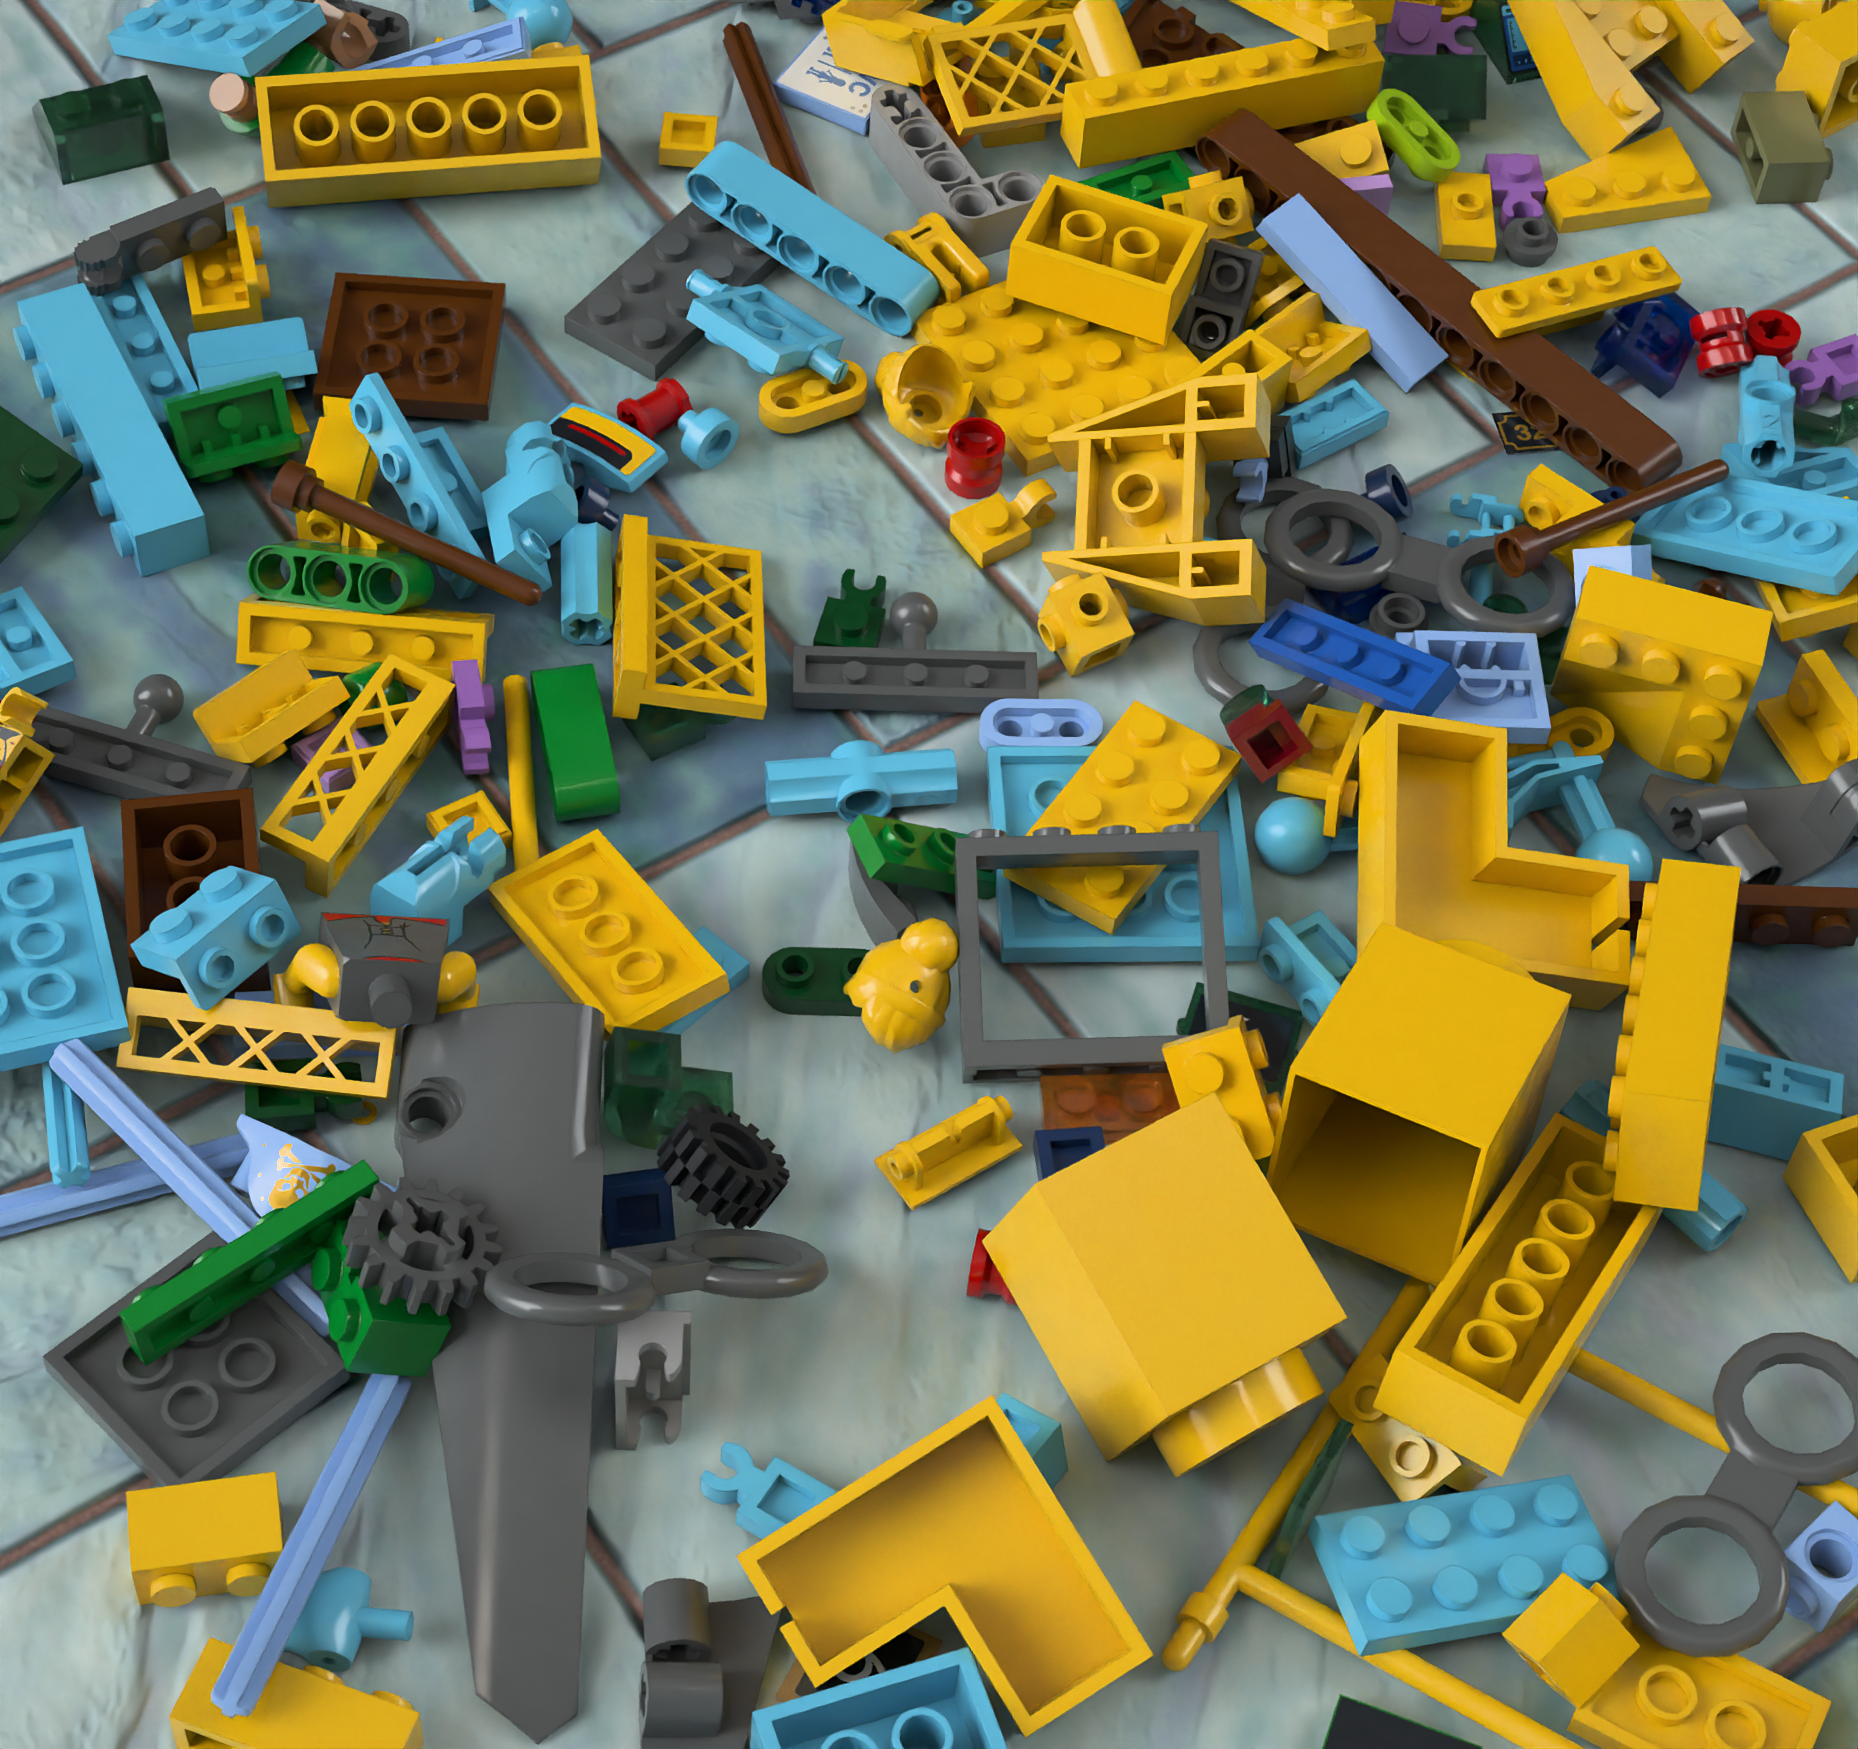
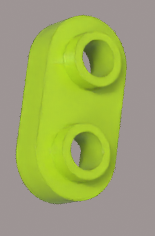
M1391 88L1384 89L1367 109V120H1376L1381 140L1395 152L1408 166L1409 171L1418 179L1435 183L1443 182L1459 164L1461 154L1456 143L1405 92Z

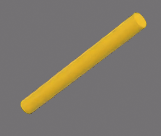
M510 675L503 680L514 871L539 859L528 682L524 676Z

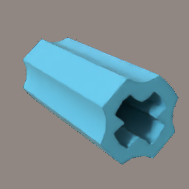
M598 522L591 524L577 523L561 539V637L576 646L582 644L599 646L613 637L611 531Z

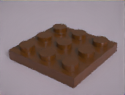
M336 272L318 363V373L316 374L313 390L314 409L324 410L323 396L352 399L366 375L379 373L403 416L489 421L506 307V283Z

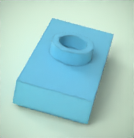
M1353 378L1279 415L1291 416L1297 461L1296 468L1301 470L1387 427L1390 412Z

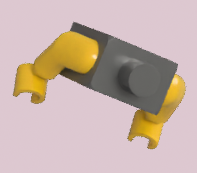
M321 912L318 943L303 946L298 950L285 973L273 975L274 1004L314 1008V990L322 997L327 998L336 1018L344 1021L376 1022L382 1027L392 1029L404 1024L428 1025L435 1022L436 1013L438 1015L455 1010L478 1007L481 985L476 984V964L469 954L456 950L446 954L450 925L449 919Z

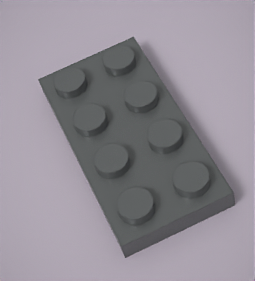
M691 202L564 316L565 333L655 382L705 336L704 330L686 319L692 300L700 297L686 288L687 280L694 270H703L704 273L721 284L725 283L731 287H747L760 284L782 263Z

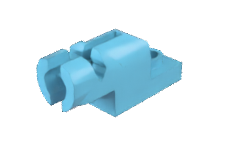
M539 420L525 423L511 434L505 449L506 476L482 492V498L496 564L537 583L544 592L552 587L547 560L551 558L548 548L562 539L578 523V502L573 485L574 474L570 467L571 461L563 438L549 449L548 447L554 442L551 426Z
M462 816L439 832L434 841L428 840L406 862L373 885L370 894V915L449 919L448 947L462 936L463 906L486 890L493 883L494 876L501 872L506 864V849L501 837L490 827L468 845L467 834L474 829V818Z

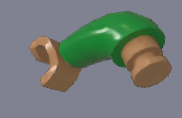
M315 0L314 3L320 4L327 24L280 56L268 70L257 77L334 72L335 66L330 60L344 68L353 69L367 62L373 54L378 40L368 27L369 20L355 12L348 13L338 9L324 0ZM224 73L215 79L209 90V99L212 106L219 111L222 123L232 132L250 138L261 137L255 86L256 76L245 77L234 73Z

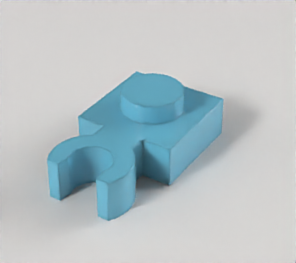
M725 1442L721 1447L720 1462L734 1469L737 1474L732 1478L722 1479L714 1475V1473L705 1470L701 1475L700 1483L701 1492L712 1502L724 1505L739 1503L740 1507L736 1511V1525L761 1539L769 1536L837 1492L835 1489L776 1456L763 1472L753 1466L752 1457L744 1447L732 1442Z

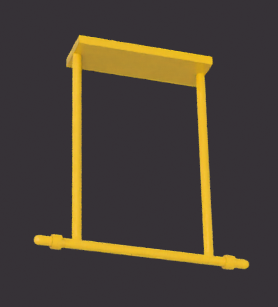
M1412 1276L1409 1278L1340 1384L1378 1353L1391 1358L1395 1348L1437 1288L1436 1286ZM1581 1348L1567 1372L1729 1454L1730 1448L1717 1429L1715 1416L1583 1348ZM1329 1400L1202 1592L1195 1591L1191 1593L1177 1614L1176 1622L1178 1628L1162 1651V1662L1167 1669L1174 1672L1186 1669L1202 1644H1209L1214 1641L1228 1620L1229 1615L1226 1608L1239 1590L1523 1749H1585L1406 1649L1360 1657L1341 1613L1254 1566L1288 1515L1296 1493L1331 1434L1333 1435L1326 1455L1346 1426ZM1842 1480L1829 1485L1798 1486L1797 1490L1828 1506L1836 1500L1858 1519V1488Z

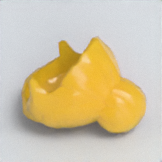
M932 343L918 344L907 349L905 352H890L880 359L874 376L876 391L882 396L883 406L886 409L889 423L898 433L911 439L915 444H921L924 447L931 446L940 450L943 446L947 445L948 432L952 425L969 416L973 404L975 382H966L950 354Z
M932 917L911 924L906 928L901 939L881 943L865 955L854 976L843 987L844 994L850 996L854 1006L862 1008V1022L876 1044L885 1046L895 1054L905 1049H911L916 1045L924 1044L927 1039L931 1038L944 1025L946 1021L945 1013L950 1003L951 993L949 970L954 967L959 958V939L957 933L945 920ZM912 982L916 983L918 986V991L916 993H914L910 988V984Z

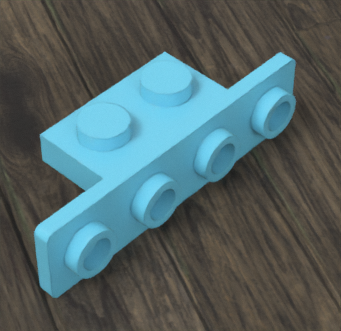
M379 373L366 375L353 396L349 409L354 425L359 432L364 434L378 458L382 474L393 484L405 505L410 523L414 528L486 560L475 541L476 539L490 536L482 494L443 426L413 434ZM436 565L440 575L449 582L458 599L472 596L479 585L478 583Z

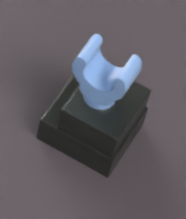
M1271 415L1269 458L1233 460V477L1241 478L1236 502L1260 503L1264 497L1267 478L1293 476L1297 467L1291 416Z

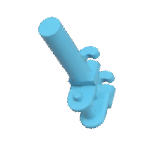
M1472 493L1468 499V504L1463 505V496L1461 494H1454L1450 499L1451 512L1460 517L1477 519L1478 523L1482 524L1480 531L1470 529L1464 541L1459 540L1460 532L1458 530H1451L1447 535V546L1454 548L1472 538L1498 535L1512 529L1523 522L1524 512L1518 506L1498 503L1497 496ZM1490 525L1503 526V530L1490 529ZM1495 562L1479 564L1471 568L1469 595L1480 605L1492 609Z

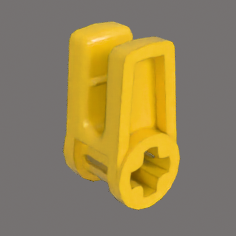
M930 212L920 217L916 226L905 232L897 229L883 238L884 241L924 266L933 274L940 288V295L933 304L934 307L958 300L961 297V292L967 295L989 287L990 274L987 267L952 231L947 221L936 212Z

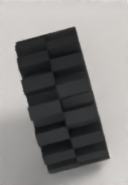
M704 1103L696 1104L694 1108L691 1106L656 1154L660 1157L657 1160L659 1169L667 1172L664 1179L669 1186L680 1187L681 1190L677 1195L685 1203L692 1199L698 1204L697 1212L705 1217L711 1212L714 1214L716 1223L726 1226L730 1221L735 1229H743L746 1225L749 1228L753 1227L787 1185V1180L790 1177L789 1170L783 1168L786 1164L783 1156L772 1153L776 1146L769 1138L761 1140L756 1135L759 1131L757 1127L751 1123L747 1127L740 1123V1116L730 1111L725 1116L722 1108L713 1104L709 1108Z

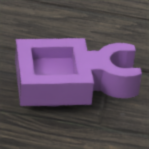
M1395 1L1391 23H1386L1382 56L1433 62L1436 57V49L1444 48L1446 53L1453 58H1470L1474 47L1459 45L1455 41L1454 33L1461 29L1474 31L1477 26V20L1470 16H1459L1449 23L1441 22L1442 6Z
M1518 153L1486 154L1482 171L1483 174H1490L1493 206H1502L1498 220L1500 229L1504 232L1506 226L1513 218L1535 217L1541 219L1543 214L1542 203L1546 190L1539 155H1523Z
M1856 334L1812 348L1807 360H1794L1785 365L1784 368L1789 370L1790 384H1802L1795 401L1799 406L1814 404L1819 399L1820 394L1826 391L1836 401L1858 394V336Z
M477 659L452 661L451 683L456 685L453 726L457 749L460 748L463 774L489 773L487 753L491 752V741L485 722L494 721L495 717L493 688L491 684H481Z

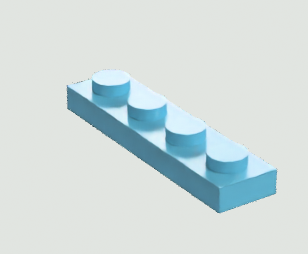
M141 273L130 276L129 279H123L120 289L110 293L105 292L104 295L100 294L98 297L91 295L164 438L167 439L171 438L162 399L198 391L199 389Z

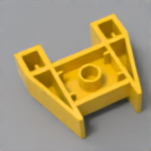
M1507 0L1562 124L1592 161L1615 151L1661 111L1632 75L1638 68L1658 55L1686 91L1692 94L1724 70L1755 42L1723 0Z
M1257 372L1196 377L1048 434V444L1065 472L1078 471L1074 550L1042 552V562L1055 582L1073 574H1080L1082 579L1102 571L1110 588H1118L1125 598L1127 606L1203 626L1265 623L1266 565L1253 539L1203 541L1206 462L1269 458L1271 403Z

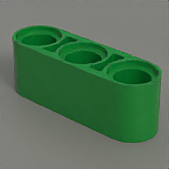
M302 540L265 545L258 548L249 558L246 569L247 578L252 589L259 596L269 600L376 614H390L418 608L429 600L435 585L433 572L421 557L406 553ZM282 558L286 559L290 566L291 575L289 582L281 574L280 564ZM338 564L346 574L344 590L339 587L335 578V570ZM393 571L399 575L402 581L403 589L400 597L391 588L390 579Z
M593 663L531 671L530 682L533 707L556 821L561 822L620 814L617 773Z

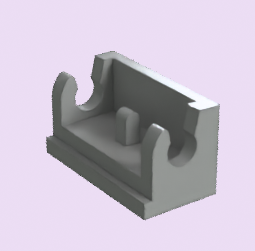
M648 1310L636 1319L618 1323L615 1366L616 1450H636L641 1435L639 1421L648 1413H658L666 1419L664 1437L667 1444H672L678 1438L681 1431L683 1395H690L691 1311Z

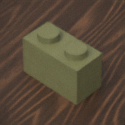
M1804 91L1742 93L1730 134L1756 204L1818 202L1824 181L1829 180L1832 175L1833 155L1830 148H1826L1819 132L1818 115L1811 111Z

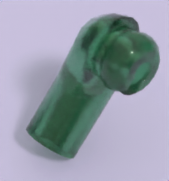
M1851 397L1844 399L1840 413L1830 417L1795 409L1793 414L1794 437L1830 447L1840 446L1858 438V399Z

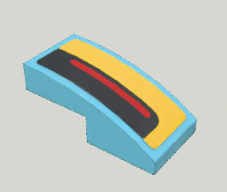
M572 402L547 423L551 426L554 442L548 448L551 449L553 444L563 438L570 460L583 463L586 474L608 488L632 493L669 461L666 451L651 439L624 422L588 406Z

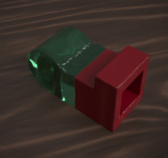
M1262 684L1251 686L1238 693L1220 711L1219 717L1231 742L1261 783L1313 749L1311 742L1280 698L1274 701Z

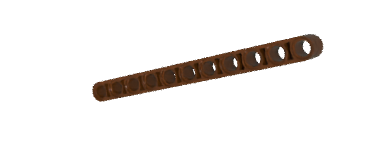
M1239 108L1197 138L1195 149L1203 167L1208 172L1220 170L1222 180L1242 176L1244 187L1249 190L1253 198L1254 208L1263 216L1267 217L1296 194L1300 193L1449 355L1448 361L1609 487H1621L1630 494L1667 479L1680 468L1683 460L1681 449L1670 434L1535 330L1504 338L1496 337L1470 303L1474 292L1482 290L1254 113L1247 109Z

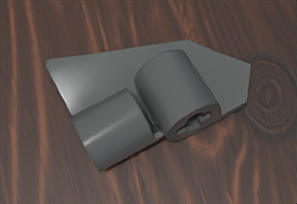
M665 1579L646 1587L643 1591L645 1661H643L640 1671L638 1697L640 1749H744L752 1721V1712L755 1710L782 1609L771 1615L760 1596L732 1601L709 1602L708 1587L694 1579Z

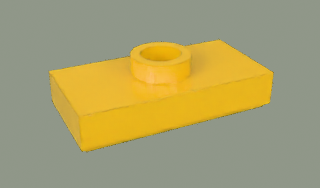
M1452 172L1445 181L1434 182L1439 257L1442 259L1493 262L1497 247L1490 174Z

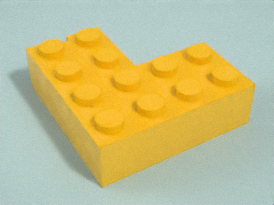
M1385 710L1359 740L1357 959L1382 921L1434 942L1446 939H1463L1493 947L1518 962L1535 981L1571 994L1572 998L1569 1007L1600 1011L1629 988L1631 973L1630 931L1618 929L1630 919L1629 865L1508 847L1507 729ZM1592 944L1598 945L1594 950H1592Z
M993 1395L736 1556L770 1614L773 1615L786 1606L792 1615L793 1620L779 1629L815 1688L944 1606L1025 1738L1154 1655Z

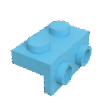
M300 317L192 333L187 338L195 382L199 390L274 371L281 374L284 389L289 390L306 387L304 375L318 373L314 350L308 349L304 322Z
M229 865L227 868L217 870L208 875L201 882L200 889L177 908L167 910L158 915L151 922L149 930L134 941L131 947L142 966L180 979L194 1006L202 1010H209L297 938L301 933V926L276 879Z
M1319 909L1290 926H1287L1278 916L1266 921L1257 958L1267 977L1275 983H1280L1300 1005L1306 1020L1315 1027L1356 963L1357 949Z

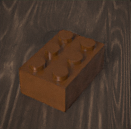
M253 788L120 800L128 960L134 988L187 993L180 979L142 966L131 947L134 941L149 930L151 922L158 915L167 910L177 908L200 889L201 882L208 875L217 870L227 868L229 865L262 875L260 837ZM269 961L227 995L235 994V992L271 991Z

